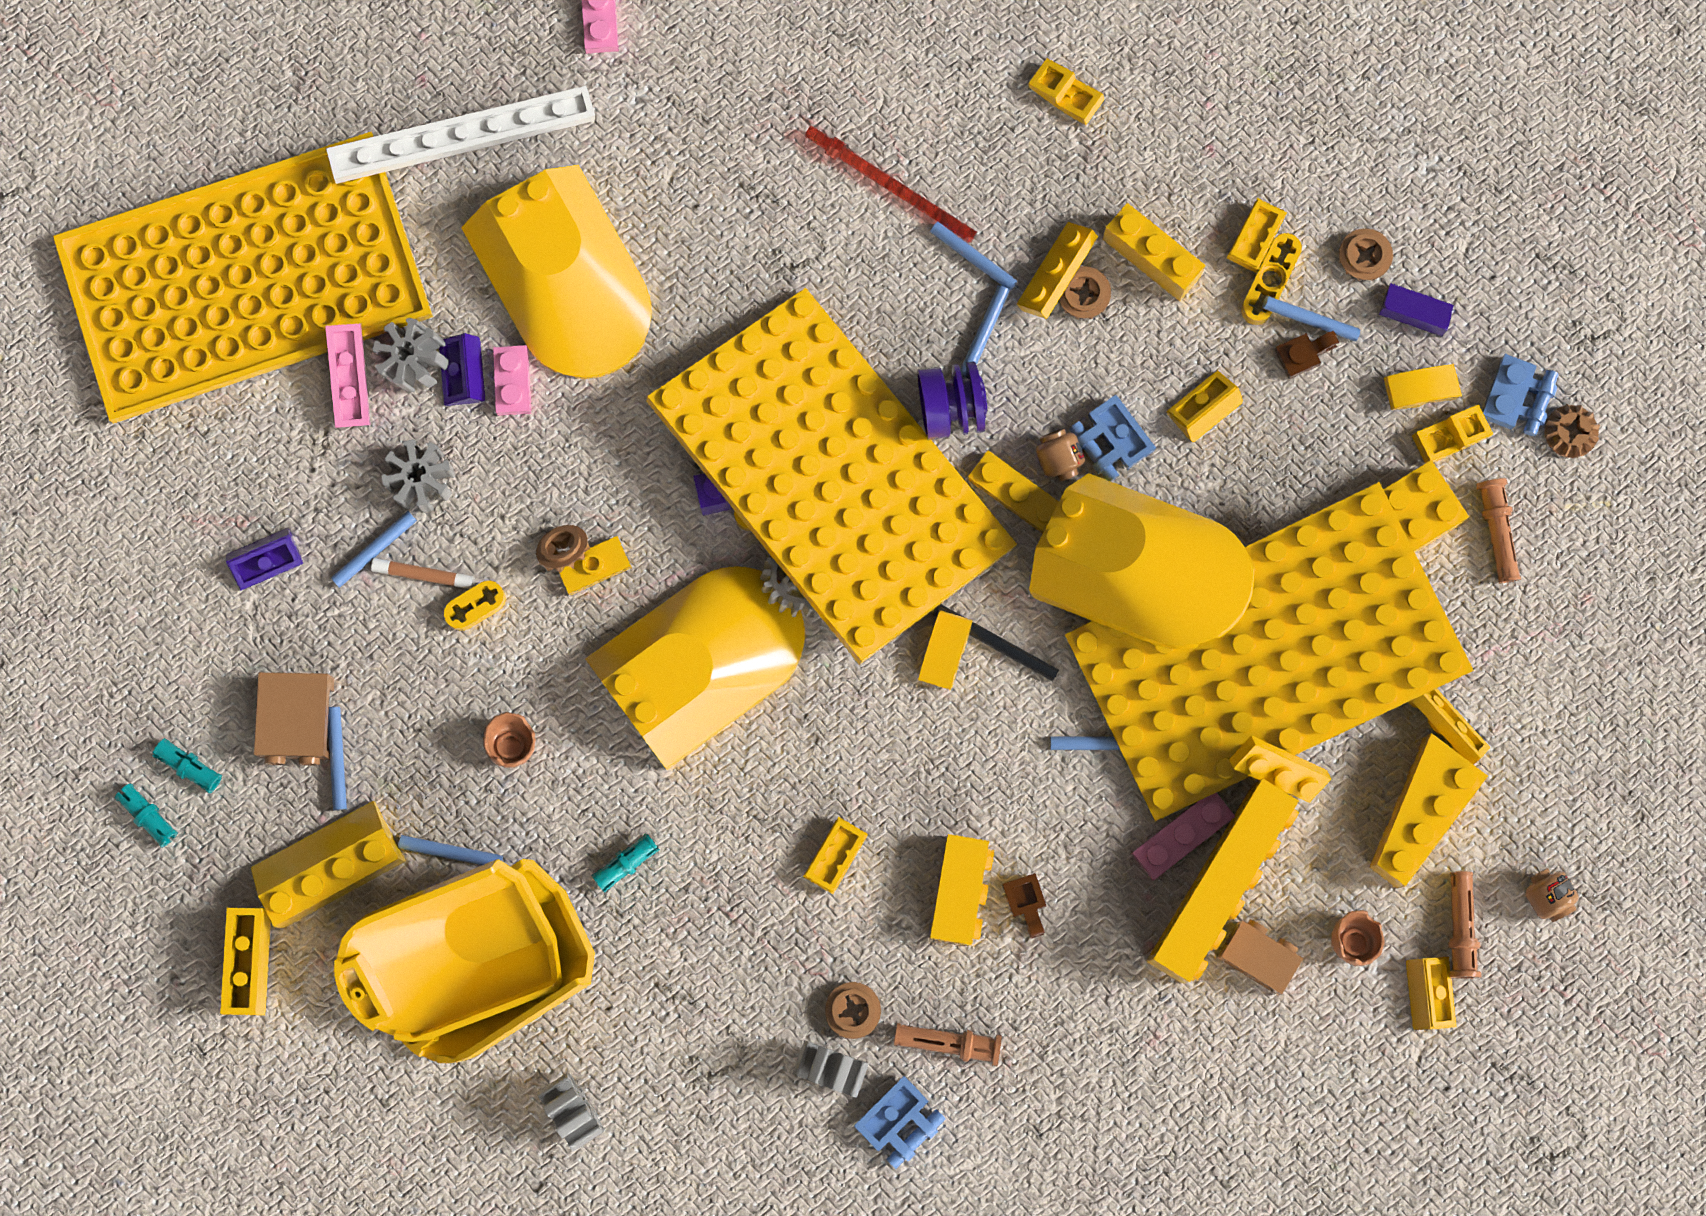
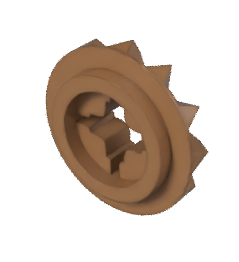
M1363 228L1351 232L1344 238L1339 248V263L1345 269L1346 275L1355 277L1357 281H1374L1381 277L1390 268L1393 260V250L1390 242L1383 234L1373 229ZM1372 247L1375 248L1370 256L1373 263H1370L1368 260L1359 264L1356 263L1360 256L1359 249L1365 252Z
M1079 267L1058 302L1063 307L1065 313H1069L1077 320L1081 318L1093 319L1095 316L1103 313L1110 302L1111 287L1109 281L1103 273L1095 268ZM1085 281H1087L1088 293L1093 294V298L1087 297L1083 305H1080L1079 295L1074 293V291H1080Z
M1566 404L1557 408L1549 415L1545 423L1544 434L1548 445L1554 452L1563 457L1578 458L1586 455L1594 448L1600 439L1598 437L1600 425L1594 419L1593 412H1588L1582 405ZM1574 420H1577V430L1581 431L1582 435L1577 434L1569 443V431L1564 429L1565 427L1563 426H1570Z
M575 525L556 527L541 538L536 548V557L547 571L556 569L561 573L566 566L574 569V562L585 560L584 552L590 549L588 536L583 529ZM567 547L570 548L567 552L561 551L560 553H558L556 549H566Z
M849 982L838 986L831 992L826 1001L825 1016L829 1026L835 1033L845 1038L857 1039L868 1035L875 1029L881 1016V1005L877 995L871 988L861 983ZM848 995L855 1005L868 1004L867 1007H864L859 1012L860 1025L858 1026L851 1016H843L841 1018L838 1016L847 1009L846 996Z

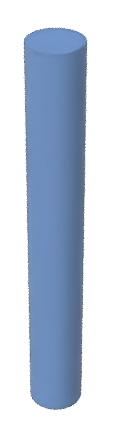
M937 221L934 224L930 233L1001 286L1008 288L1010 291L1017 283L1015 278Z
M998 285L960 368L962 378H966V362L975 361L977 365L1010 292L1004 286Z
M1266 296L1262 308L1327 332L1334 330L1336 335L1355 342L1359 338L1361 331L1359 328L1270 296Z
M407 511L335 573L331 579L339 588L343 586L417 520Z
M329 707L328 741L333 811L347 810L341 710L340 707Z
M1050 736V750H1120L1114 736Z
M401 835L398 845L399 849L477 865H484L496 859L503 862V855Z

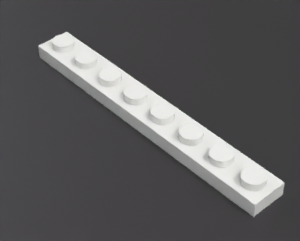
M582 86L329 147L326 150L335 183L338 184L595 121V113L587 86Z

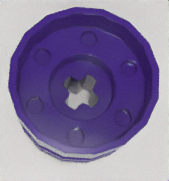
M975 361L966 362V378H962L959 365L953 364L951 380L945 381L939 366L917 369L920 404L927 440L950 437L951 421H957L962 434L968 435V419L971 418L975 432H985V419L988 411L984 382L980 377Z

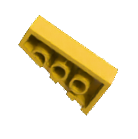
M1432 733L1422 738L1418 748L1419 751L1414 763L1410 767L1405 785L1395 803L1388 826L1384 830L1369 868L1397 889L1405 887L1488 777V775Z

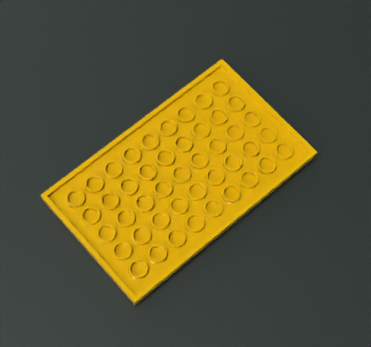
M372 131L53 236L110 422L114 424L327 353L325 326L360 323L362 339L366 340L387 333L384 327L391 322L402 328L407 326V318L416 319L420 322L433 317L386 172L338 184L334 180L326 148L374 137Z
M806 288L647 396L646 402L859 665L1012 551L1017 545L933 441L927 440L924 430Z
M1380 482L1246 546L1245 549L1249 555L1254 573L1252 597L1238 623L1220 638L1214 637L1197 644L1195 648L1171 649L1149 643L1094 621L1065 634L1155 821L1250 777L1233 769L1229 760L1250 736H1254L1295 756L1474 671Z

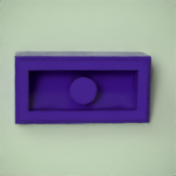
M1390 283L1379 315L1443 337L1448 330L1454 305Z
M463 333L443 339L446 345L444 347L440 346L439 352L448 359L447 369L443 370L441 368L444 405L453 406L485 401L480 338Z
M285 528L226 554V564L240 591L303 564L289 528Z

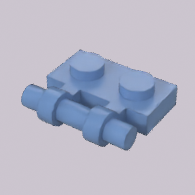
M1504 354L1482 410L1486 420L1512 430L1517 419H1521L1527 422L1523 432L1535 437L1539 427L1543 426L1546 421L1547 413L1545 411L1550 398L1555 396L1557 390L1555 383L1559 374L1553 370H1546L1542 380L1534 379L1533 375L1537 365ZM1528 391L1537 394L1532 408L1523 406Z
M1114 395L1088 414V418L1094 424L1091 429L1087 431L1080 421L1069 428L1077 436L1081 449H1084L1094 462L1092 467L1098 474L1102 473L1105 479L1111 482L1120 476L1112 466L1115 462L1120 460L1126 469L1129 470L1156 450L1154 444L1117 395ZM1101 435L1112 449L1106 455L1095 443V440Z
M903 1076L854 1127L878 1152L890 1142L896 1150L886 1160L897 1169L905 1160L909 1162L916 1155L914 1151L928 1137L932 1139L939 1132L937 1128L946 1118L937 1109L925 1118L919 1111L929 1101ZM912 1119L918 1127L903 1141L897 1133Z

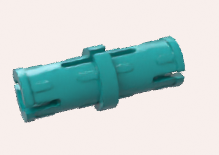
M166 738L162 739L153 751L152 757L175 770L178 777L181 779L187 778L209 794L217 788L222 779L221 774L200 762L197 755L192 752L186 753Z
M132 783L127 784L121 789L124 792L123 794L118 792L115 795L116 801H119L134 817L133 822L136 826L143 827L161 848L172 842L169 839L170 837L176 838L178 832L158 813L159 808L155 804H149L134 788Z
M646 832L624 851H617L615 858L591 876L605 893L628 874L632 876L636 873V868L660 851V849Z

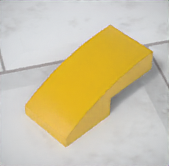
M1046 58L1028 83L1029 87L1038 95L1084 125H1087L1104 101L1103 93L1075 79L1074 72Z
M1454 364L1417 369L1383 378L1391 410L1416 408L1426 403L1451 401L1462 396Z
M1478 404L1451 415L1442 422L1417 431L1412 435V438L1424 463L1430 460L1435 463L1491 437L1493 432Z
M939 611L918 680L949 690L952 689L973 620L945 611Z

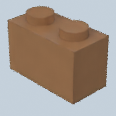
M1250 919L1248 923L1244 921L1238 922L1217 958L1272 993L1282 995L1303 960L1301 956L1296 954L1298 948L1282 938L1276 942L1266 935L1268 929L1254 920Z

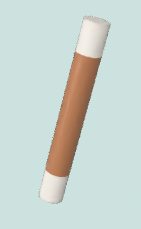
M377 558L373 559L371 571L465 589L473 588L475 577Z

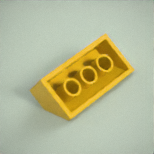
M371 801L250 868L258 897L274 927L285 928L406 862L398 848L375 801Z

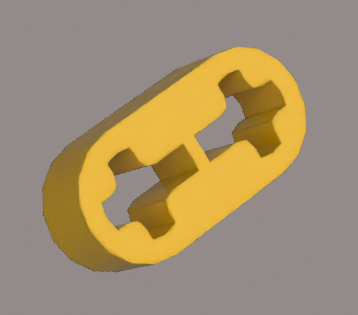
M494 581L481 582L446 605L444 609L445 621L457 631L468 630L502 609L506 602V594L502 587ZM486 589H489L492 593L498 591V594L494 597L496 601L494 604L490 605L486 601L477 606L476 603L485 598L483 592ZM471 606L474 607L465 614L467 619L465 622L461 623L458 619L452 620L456 615L455 608L460 607L462 610H466Z

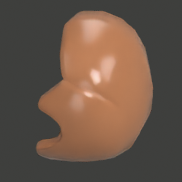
M505 712L494 716L485 727L483 746L487 756L496 765L504 768H515L525 764L534 753L535 732L524 716Z
M1365 910L1350 911L1335 923L1331 933V945L1338 957L1353 966L1369 965L1382 953L1385 943L1381 930L1382 926L1379 922L1373 920Z

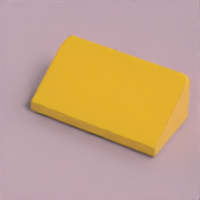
M1217 370L1168 409L1166 413L1191 442H1195L1243 403L1239 388Z
M1449 957L1407 960L1406 971L1413 1029L1426 1030L1457 1027L1452 980L1449 978V972H1451Z

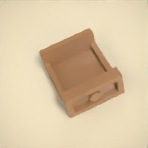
M259 672L254 755L265 759L264 764L285 765L286 759H299V765L317 766L320 765V760H330L329 752L327 751L329 692H334L335 678L329 674Z

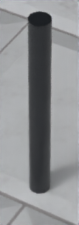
M942 604L934 612L936 617H938L940 610L964 617ZM972 622L970 636L1050 681H1054L1059 669Z

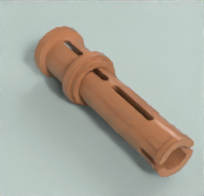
M1507 478L1492 479L1476 484L1477 490L1481 491L1484 511L1481 512L1482 518H1484V521H1488L1499 584L1521 580L1509 521L1513 509L1511 506H1508L1505 491V486L1508 484Z
M1450 872L1453 938L1448 942V948L1452 949L1453 971L1449 972V978H1482L1477 964V949L1480 948V942H1478V938H1475L1473 872Z
M897 1023L894 1046L899 1045L960 1055L959 1059H963L966 1062L970 1059L991 1062L992 1066L998 1067L1002 1035H996L995 1038L974 1035L971 1030L964 1031L963 1034Z

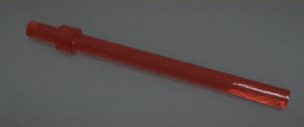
M812 125L806 131L804 137L825 149V154L835 161L838 159L842 160L930 218L940 222L969 243H972L978 233L976 230L846 148L847 144L837 137L832 139Z

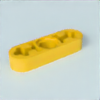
M1283 233L1278 235L1272 242L1241 307L1242 316L1248 323L1261 325L1270 318L1271 311L1263 309L1266 313L1261 311L1257 316L1252 313L1253 307L1249 304L1255 305L1261 293L1266 296H1274L1275 299L1279 300L1302 251L1301 242L1296 236ZM1285 243L1291 246V253L1287 254L1282 265L1276 263L1281 253L1279 247H1283ZM1267 271H1274L1280 276L1281 283L1277 287H1268L1264 284L1262 275Z

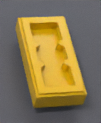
M1257 198L1227 259L1257 273L1287 212Z
M615 536L591 547L584 552L585 560H577L574 562V569L566 566L559 574L568 594L571 596L625 572L632 567L618 536Z
M838 817L803 877L829 893L834 894L868 834Z

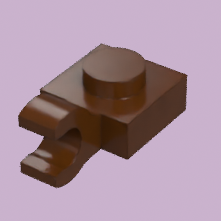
M1334 330L1312 342L1307 333L1276 346L1275 352L1288 378L1292 379L1320 366L1321 361L1318 356L1337 348L1336 344H1339Z
M1036 873L1002 884L1012 917L1016 918L1023 915L1030 939L1044 935V928L1037 910L1044 909L1047 905Z

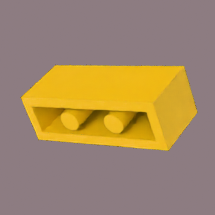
M1129 203L1125 204L1105 228L1102 240L1178 301H1181L1199 280L1206 266Z
M952 834L947 835L930 939L972 946L973 939H980L983 919L977 918L979 904H986L989 886L982 884L984 870L991 871L994 850L988 849L989 841Z
M227 908L221 1015L265 1016L271 921L263 908Z

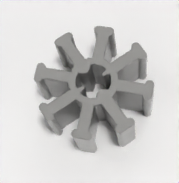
M407 318L406 332L393 322L386 325L384 330L391 335L395 343L391 346L375 341L373 352L386 360L380 365L376 364L375 368L379 374L404 391L415 392V379L427 388L437 384V380L429 374L426 368L428 365H432L446 370L448 359L436 350L440 346L444 347L446 345L442 337L432 329L426 328L418 320Z
M413 439L404 441L403 444L407 448L409 461H402L393 451H390L385 461L392 469L397 468L401 473L389 476L383 474V485L391 493L394 492V489L401 488L399 493L393 496V499L402 508L409 510V504L417 493L418 501L416 504L422 512L433 511L434 508L430 504L428 492L433 490L444 501H447L452 491L445 483L440 484L436 480L446 477L454 478V468L448 460L436 464L439 458L444 457V454L432 442L428 443V448L420 459L419 452L421 448ZM421 470L424 474L421 475V481L416 482L413 478L417 477L416 471Z
M804 1040L792 1074L857 1098L869 1063Z
M570 1073L564 1074L537 1092L538 1098L544 1104V1111L555 1122L557 1132L562 1139L565 1138L572 1151L579 1149L605 1131V1127L598 1119L597 1111L589 1104L585 1092L580 1085L576 1084Z

